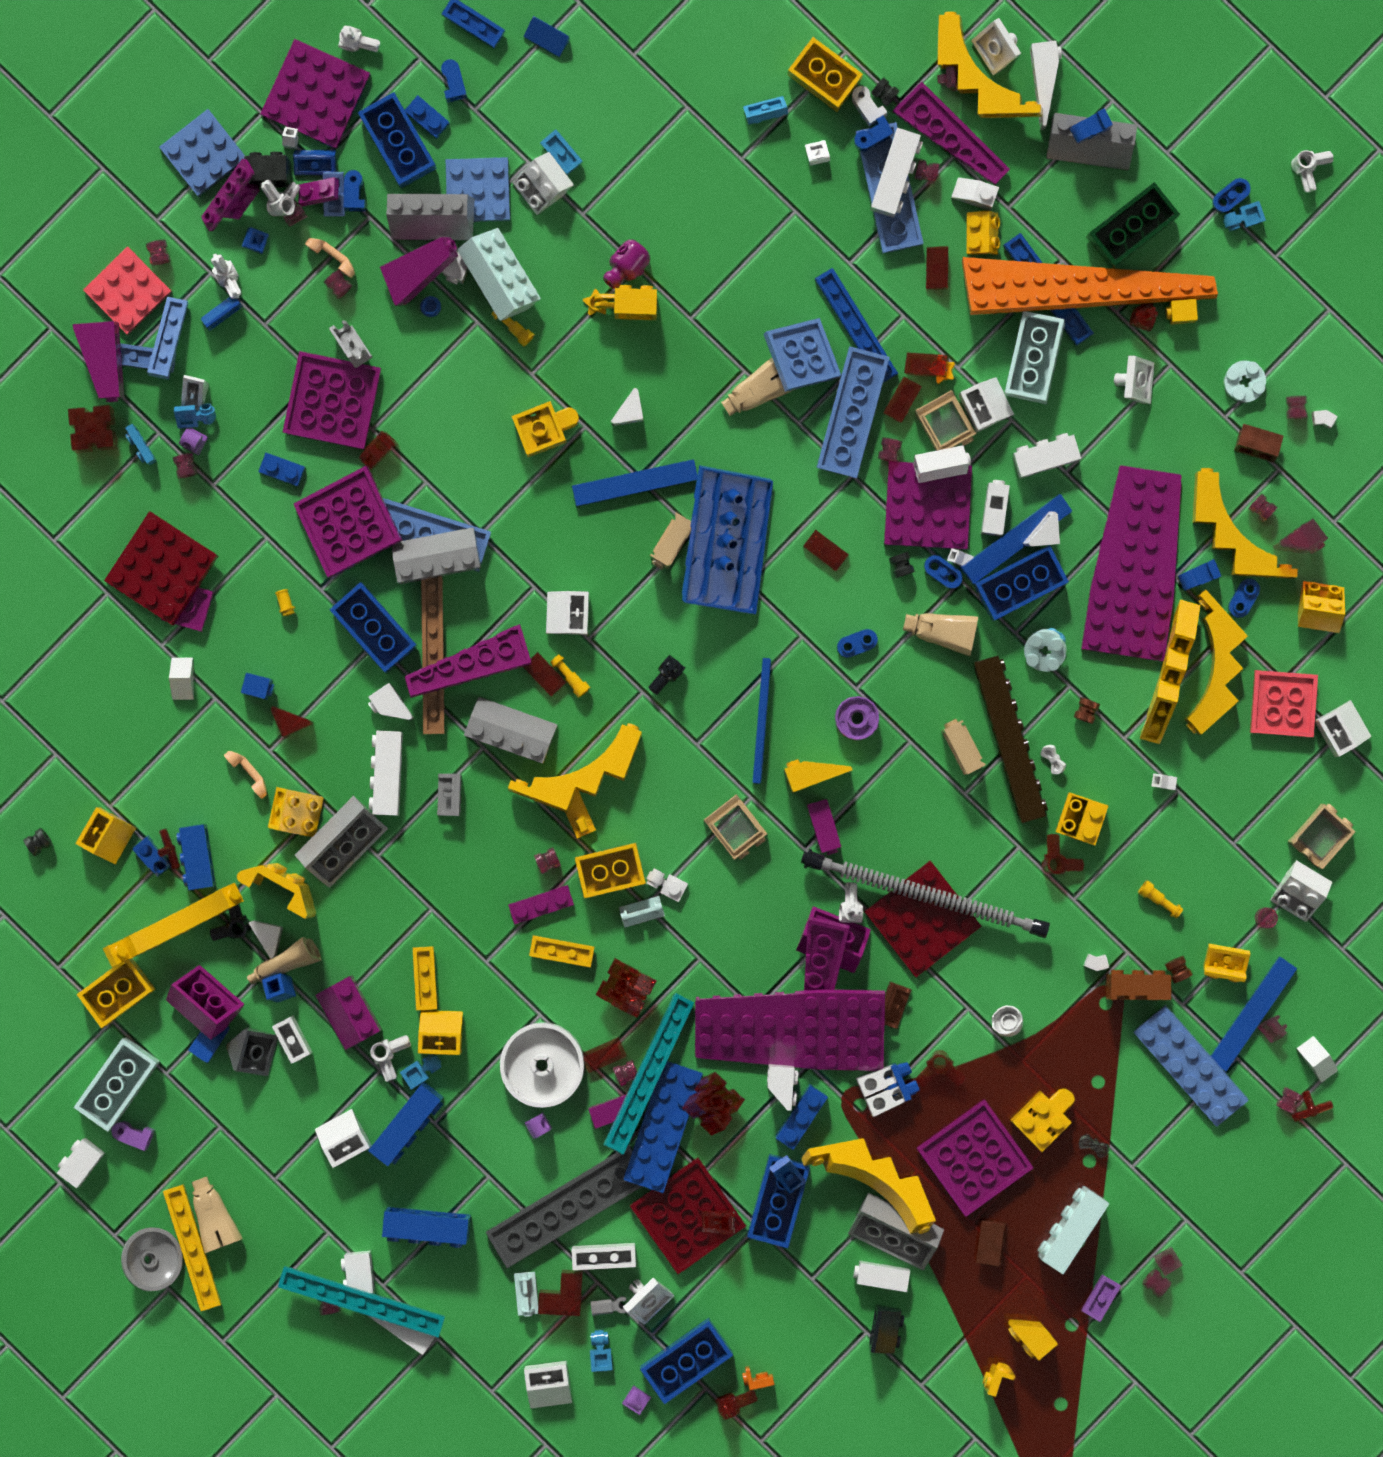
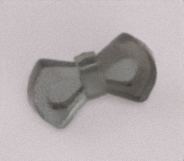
M1085 1134L1079 1139L1080 1149H1092L1099 1158H1103L1109 1153L1108 1143L1099 1142L1097 1138L1093 1139L1089 1134Z

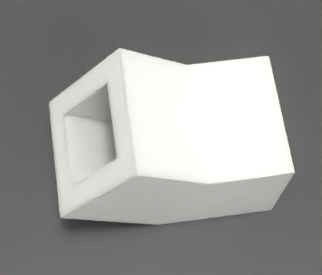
M284 128L282 135V146L284 148L297 150L298 129Z
M1328 410L1313 411L1311 413L1313 426L1323 425L1328 429L1333 426L1338 417Z
M951 549L947 561L961 567L974 556L960 550Z
M1153 774L1151 786L1175 790L1177 777Z
M1088 954L1083 965L1095 971L1109 968L1106 955L1096 957Z

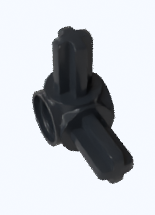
M669 655L659 666L658 671L660 673L649 685V690L658 695L669 681L675 682L686 667Z
M240 904L228 910L231 919L227 921V925L210 930V937L213 941L227 937L231 939L241 938L251 931L250 920L247 919L246 915L242 914ZM237 923L243 925L244 930L242 933L236 929Z

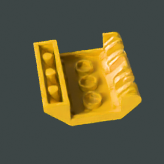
M271 863L245 869L237 874V880L249 888L252 882L260 886L265 877L295 893L287 907L288 910L304 919L316 915L309 885L304 882L305 878L296 873H287V868L283 865Z

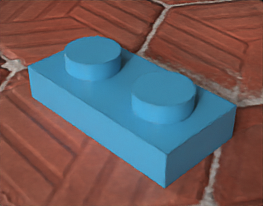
M783 96L743 106L748 125L789 114Z
M556 129L540 142L542 147L547 152H550L566 175L583 163L582 159Z
M134 424L127 426L125 429L128 433L125 436L131 445L135 444L139 451L136 454L141 462H146L148 465L157 462Z

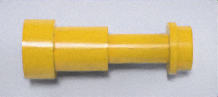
M493 311L491 315L496 320L498 319V317ZM510 317L502 320L509 327L508 330L518 338V342L523 347L535 336L533 332L529 329L526 330L520 323L514 322Z
M560 654L557 655L550 662L552 667H557L566 677L567 683L573 688V693L580 698L591 687L567 667L563 662L564 657Z
M1148 880L1144 882L1138 891V894L1143 898L1147 897L1156 905L1160 904L1170 911L1171 917L1177 919L1183 911L1181 905L1178 904L1176 906L1167 900L1165 895L1154 888V884Z

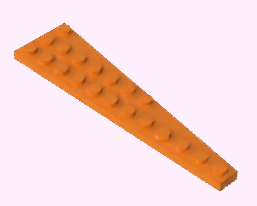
M962 258L970 315L1171 302L1189 299H1216L1218 296L1215 276Z

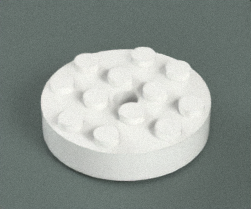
M543 1022L527 1025L512 1035L504 1046L500 1059L501 1077L512 1096L526 1105L541 1108L555 1106L568 1099L578 1088L585 1068L583 1051L576 1038L561 1026ZM538 1060H547L548 1068L546 1070L538 1069Z

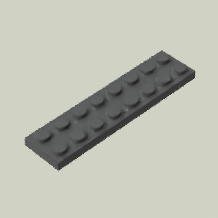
M630 1145L627 1146L624 1154L616 1152L487 1230L485 1233L506 1268H509L641 1188L642 1186L623 1180L633 1151Z

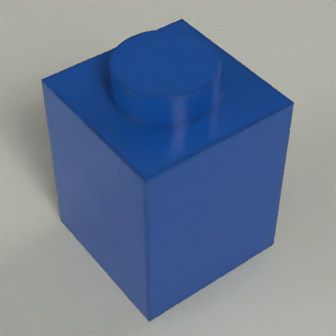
M246 673L241 693L267 700L268 696H272L275 684H272V679Z
M279 973L262 979L266 1000L278 1003L296 996L291 976Z

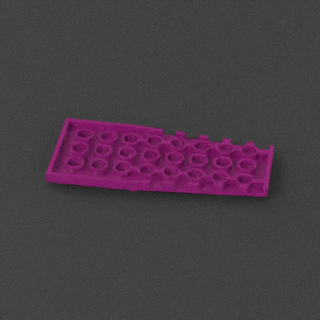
M1119 466L1091 581L1081 649L1164 661L1174 599L1182 479L1180 474Z
M820 989L795 991V993L790 994L775 992L772 995L754 993V996L735 994L733 997L721 998L720 995L704 999L696 997L695 1057L765 1065H787L818 1070H881L884 1065L885 991Z

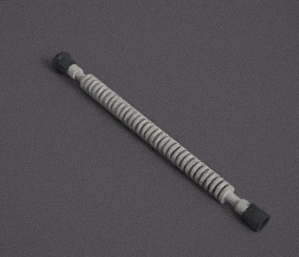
M809 849L808 852L804 851L801 859L805 869L808 867L816 870H833L841 873L840 877L842 878L846 874L845 879H849V876H851V880L854 881L856 877V882L859 883V880L862 879V884L866 880V885L869 886L870 882H872L871 886L875 887V884H877L876 888L878 889L882 885V890H885L887 887L888 892L893 888L892 893L898 890V895L903 891L902 896H906L908 893V898H911L913 894V899L915 900L919 896L918 901H921L923 897V902L925 903L929 899L928 904H932L934 901L933 905L937 906L939 902V907H942L944 904V908L947 909L949 905V910H953V907H955L954 911L958 912V909H960L959 913L962 914L965 910V915H968L970 912L972 917L976 913L975 918H979V915H981L980 919L982 920L986 916L985 921H989L991 918L990 922L992 923L996 919V924L999 925L1001 921V925L1004 926L1006 923L1008 928L1013 924L1041 938H1046L1049 931L1050 922L1029 918L1021 919L1013 916L1014 912L1012 911L1008 915L1009 910L1006 909L1004 913L1002 908L998 912V907L996 906L992 910V905L987 908L988 904L985 903L982 907L983 903L979 902L977 905L976 900L972 904V899H969L967 902L966 897L961 901L962 896H958L956 899L957 895L953 894L951 898L952 893L948 892L946 896V891H943L941 895V890L939 889L935 893L936 888H932V891H930L931 887L928 886L925 890L926 885H922L920 888V884L917 883L915 887V882L909 885L910 881L907 880L905 884V879H901V882H899L900 878L896 877L894 880L892 875L888 879L889 874L883 877L884 873L881 872L880 876H878L879 871H875V874H873L874 870L872 869L868 873L869 868L866 867L864 871L862 866L858 870V865L856 864L854 868H852V863L848 867V862L846 861L844 865L832 862V859L825 858V855L812 852V849Z

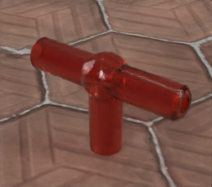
M162 829L159 833L164 847L158 850V855L160 857L168 855L172 869L180 868V863L175 852L176 848L171 842L167 829Z
M1307 1090L1302 1092L1307 1109L1292 1114L1294 1122L1308 1117H1315L1318 1113L1332 1109L1334 1106L1330 1100L1315 1106L1310 1091Z

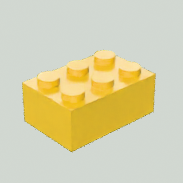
M812 37L787 73L790 78L836 112L839 111L863 77L860 71L814 37Z
M636 843L575 857L584 898L646 884Z
M132 958L114 966L76 995L98 1025L104 1028L156 989Z

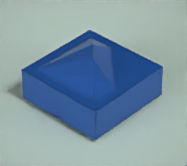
M248 227L242 247L263 254L269 234Z

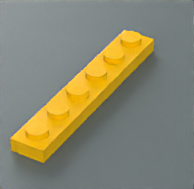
M182 1184L164 1190L163 1194L200 1311L219 1306L222 1303L207 1255L204 1253L201 1236L185 1186Z

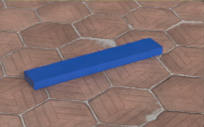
M1021 233L1003 245L1014 261L1042 263ZM1076 308L1050 310L1056 318L1065 320L1064 330L1076 346L1094 334Z
M831 268L816 277V283L856 347L887 356L834 269ZM890 359L883 383L898 375Z
M693 459L573 485L572 489L577 507L697 481L698 475Z
M1059 494L962 565L960 568L969 581L975 584L1025 547L1023 542L1048 512H1056L1058 514V521L1071 513L1072 509L1063 496Z
M770 658L762 659L752 783L757 784L761 783L771 667Z
M1280 956L1211 1054V1057L1224 1071H1227L1297 970L1296 967Z

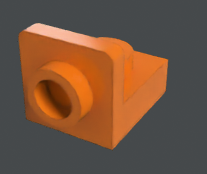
M748 1366L745 1367L746 1372L742 1373L744 1385H749L750 1390L774 1385L773 1374L768 1375V1372L755 1374L756 1378H752L750 1367Z

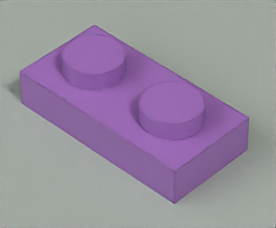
M1102 1274L1081 1311L1101 1322L1121 1285Z

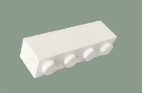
M900 128L896 129L871 205V211L894 218L895 213L900 214L903 201H900L902 193H907L910 184L906 179L908 173L913 174L916 165L913 158L915 153H920L923 142L919 141L921 135Z
M376 731V735L372 736V747H375V756L371 757V768H374V777H370V789H373V798H369V810H372V814L399 815L403 732Z

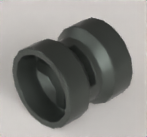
M883 77L871 94L879 97L882 103L888 106L900 90L889 85V81Z
M908 552L889 558L890 564L895 569L893 572L895 578L915 572L913 565L909 563L910 556Z
M42 828L36 830L33 837L28 836L23 839L26 847L35 857L41 853V849L49 848L53 845L51 839Z

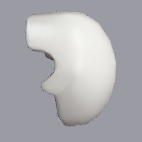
M1005 1005L1000 1007L992 1015V1028L1000 1036H1015L1023 1027L1022 1013L1014 1006Z

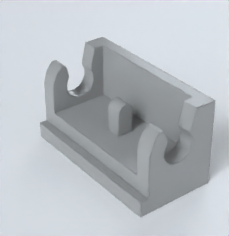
M342 321L343 327L338 330L333 325L329 330L350 362L357 368L372 358V355L353 326L350 327L347 321Z
M438 774L437 815H461L462 774Z

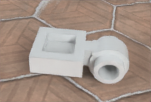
M655 868L652 872L650 871L646 878L648 879L646 883L656 889L659 885H662L660 893L679 902L688 883L671 874L665 880L663 878L665 874Z

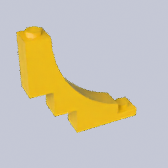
M945 12L944 15H939L938 66L940 69H958V91L960 94L978 93V115L980 118L1043 117L1041 104L1035 101L1025 102V105H1022L1020 93L1010 91L993 82L975 65L965 44L960 15H957L956 12Z
M1201 468V471L1196 472L1192 523L1213 524L1212 549L1233 550L1231 575L1296 578L1298 569H1292V565L1279 564V568H1277V556L1255 546L1233 524L1221 497L1219 472H1213L1212 468Z
M1207 590L1202 591L1197 597L1200 599L1198 601L1199 605L1205 611L1208 609L1210 611L1203 618V622L1211 644V673L1201 700L1185 718L1187 722L1186 727L1193 734L1197 733L1198 735L1203 734L1239 701L1225 685L1243 669L1230 652L1248 637Z
M1184 600L1179 601L1174 613L1165 658L1140 739L1157 744L1161 743L1178 703L1180 685L1187 670L1189 652L1195 641L1200 605Z
M628 723L627 726L622 724L612 744L589 765L578 771L557 777H534L531 787H528V783L517 779L514 782L511 780L508 790L567 813L576 790L596 797L604 774L622 781L625 780L642 732L639 731V727Z
M232 883L186 908L103 948V951L111 967L117 966L215 918L244 902L236 884Z
M864 1138L810 1148L801 1158L804 1166L811 1164L812 1166H818L823 1163L826 1172L851 1177L876 1190L900 1214L910 1234L916 1232L919 1234L926 1233L936 1221L918 1176L899 1179L891 1157L872 1160Z

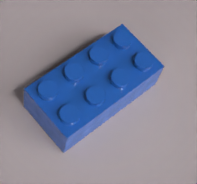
M394 92L358 112L401 189L437 169Z
M1048 545L975 583L974 587L993 622L1067 584L1069 581L1051 546Z
M361 582L329 609L385 673L393 669L418 646Z
M423 1082L368 1151L386 1166H389L391 1162L395 1165L404 1154L401 1151L403 1147L409 1148L417 1138L415 1132L417 1130L421 1132L429 1123L430 1119L427 1117L431 1113L435 1115L441 1108L443 1096L426 1082Z
M769 1154L747 1237L788 1248L806 1182L789 1194L769 1168L783 1157ZM791 1160L804 1179L807 1180L810 1165L804 1166L802 1162Z
M387 1207L384 1211L382 1237H387V1241L399 1242V1239H408V1243L420 1244V1241H429V1245L441 1246V1243H450V1247L462 1248V1245H466L469 1240L471 1215Z
M707 1318L642 1364L640 1370L662 1402L666 1404L732 1357L733 1351L710 1318Z

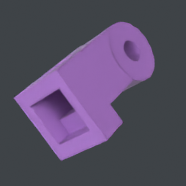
M187 428L179 441V445L199 456L209 437L192 428Z
M544 1112L525 1122L533 1139L552 1129Z
M122 1121L116 1123L112 1127L111 1132L116 1140L145 1151L150 1145L155 1130L146 1127L141 1131L133 1128L130 1123Z

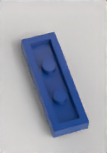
M450 0L442 12L443 17L495 49L505 33V29L459 0Z

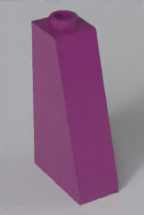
M440 237L380 267L395 306L408 304L458 257L456 243L451 237Z
M119 322L73 324L74 333L98 397L105 399L107 403L118 402V398H124Z

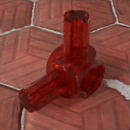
M1143 303L1135 308L1130 318V326L1150 332L1158 316L1153 303Z
M1059 834L1047 835V854H1044L1042 861L1043 871L1047 874L1083 871V859H1066L1063 854H1060ZM1052 859L1057 862L1055 870H1052L1050 867Z
M937 1050L926 1062L927 1066L915 1080L924 1087L936 1074H945L959 1086L965 1081L966 1077L953 1065L954 1061L949 1058L947 1052ZM942 1057L946 1063L939 1066L935 1064L934 1060Z
M750 1390L738 1396H735L733 1393L722 1395L716 1398L715 1402L722 1419L726 1420L738 1415L741 1411L740 1408L757 1402L758 1399L755 1391Z

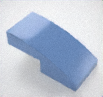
M323 172V179L335 177L339 180L338 200L323 202L324 217L345 216L343 208L344 172Z

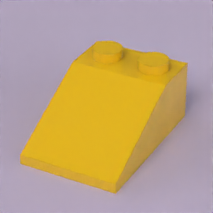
M799 759L786 763L787 768L783 769L792 792L852 771L851 766L807 761L800 763Z

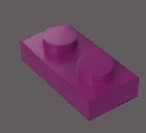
M335 177L299 184L298 204L302 207L338 200L339 180Z

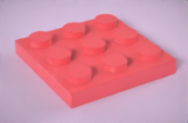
M128 246L83 289L113 321L119 322V327L127 335L172 293Z
M1254 670L1250 733L1313 738L1318 675Z

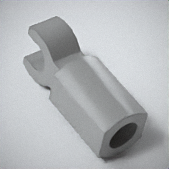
M618 1297L616 1301H612V1299L591 1301L592 1316L611 1314L613 1311L626 1313L624 1308L619 1307V1303L626 1301V1297Z

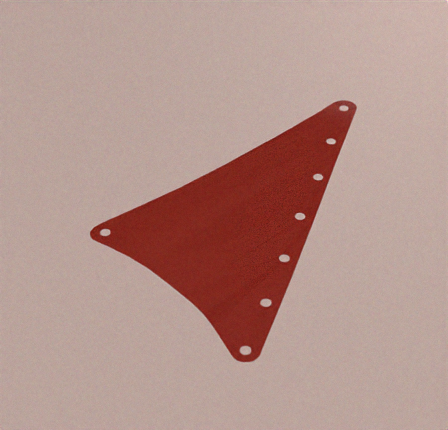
M1106 985L1094 989L1058 1019L1026 1039L944 1071L904 1080L905 1084L916 1080L920 1091L912 1095L910 1100L873 1117L868 1106L862 1112L855 1111L853 1108V1102L856 1099L866 1098L863 1096L859 1086H853L845 1090L841 1097L843 1112L858 1138H864L872 1160L891 1157L899 1179L918 1176L936 1220L934 1224L944 1229L939 1245L928 1263L953 1310L984 1377L985 1372L990 1371L991 1365H997L998 1362L1009 1365L1015 1375L1014 1380L1002 1377L996 1397L993 1396V1399L1019 1457H1073L1089 1315L1082 1312L1081 1309L1093 1289L1101 1218L1087 1237L1085 1245L1080 1248L1064 1274L1043 1262L1038 1256L1040 1253L1038 1248L1044 1240L1047 1241L1051 1236L1049 1232L1055 1223L1059 1224L1063 1218L1061 1216L1062 1211L1067 1205L1070 1206L1074 1201L1072 1196L1078 1188L1082 1189L1083 1186H1086L1102 1198L1104 1197L1124 1000H1112L1113 1005L1109 1010H1103L1100 1007V999L1106 996ZM1096 1075H1100L1105 1079V1084L1100 1089L1094 1088L1091 1083L1092 1078ZM883 1089L880 1090V1091H878V1092H875V1093H873V1094H871V1095H874V1094H876V1093H879V1092L883 1091ZM1059 1089H1067L1072 1092L1075 1101L1064 1115L1072 1123L1041 1152L1011 1119L1039 1091L1050 1099ZM985 1099L1031 1163L1033 1169L965 1217L916 1147ZM1088 1154L1094 1155L1096 1158V1164L1092 1168H1087L1083 1165V1158ZM982 1220L1007 1223L1002 1264L1000 1266L976 1263ZM1012 1319L1041 1322L1058 1345L1040 1360L1035 1356L1031 1358L1022 1347L1023 1341L1017 1342L1008 1330L1010 1328L1008 1321ZM1067 1319H1077L1079 1326L1076 1331L1071 1332L1066 1329L1065 1323ZM1059 1397L1065 1398L1068 1402L1067 1408L1063 1411H1059L1054 1407V1402Z

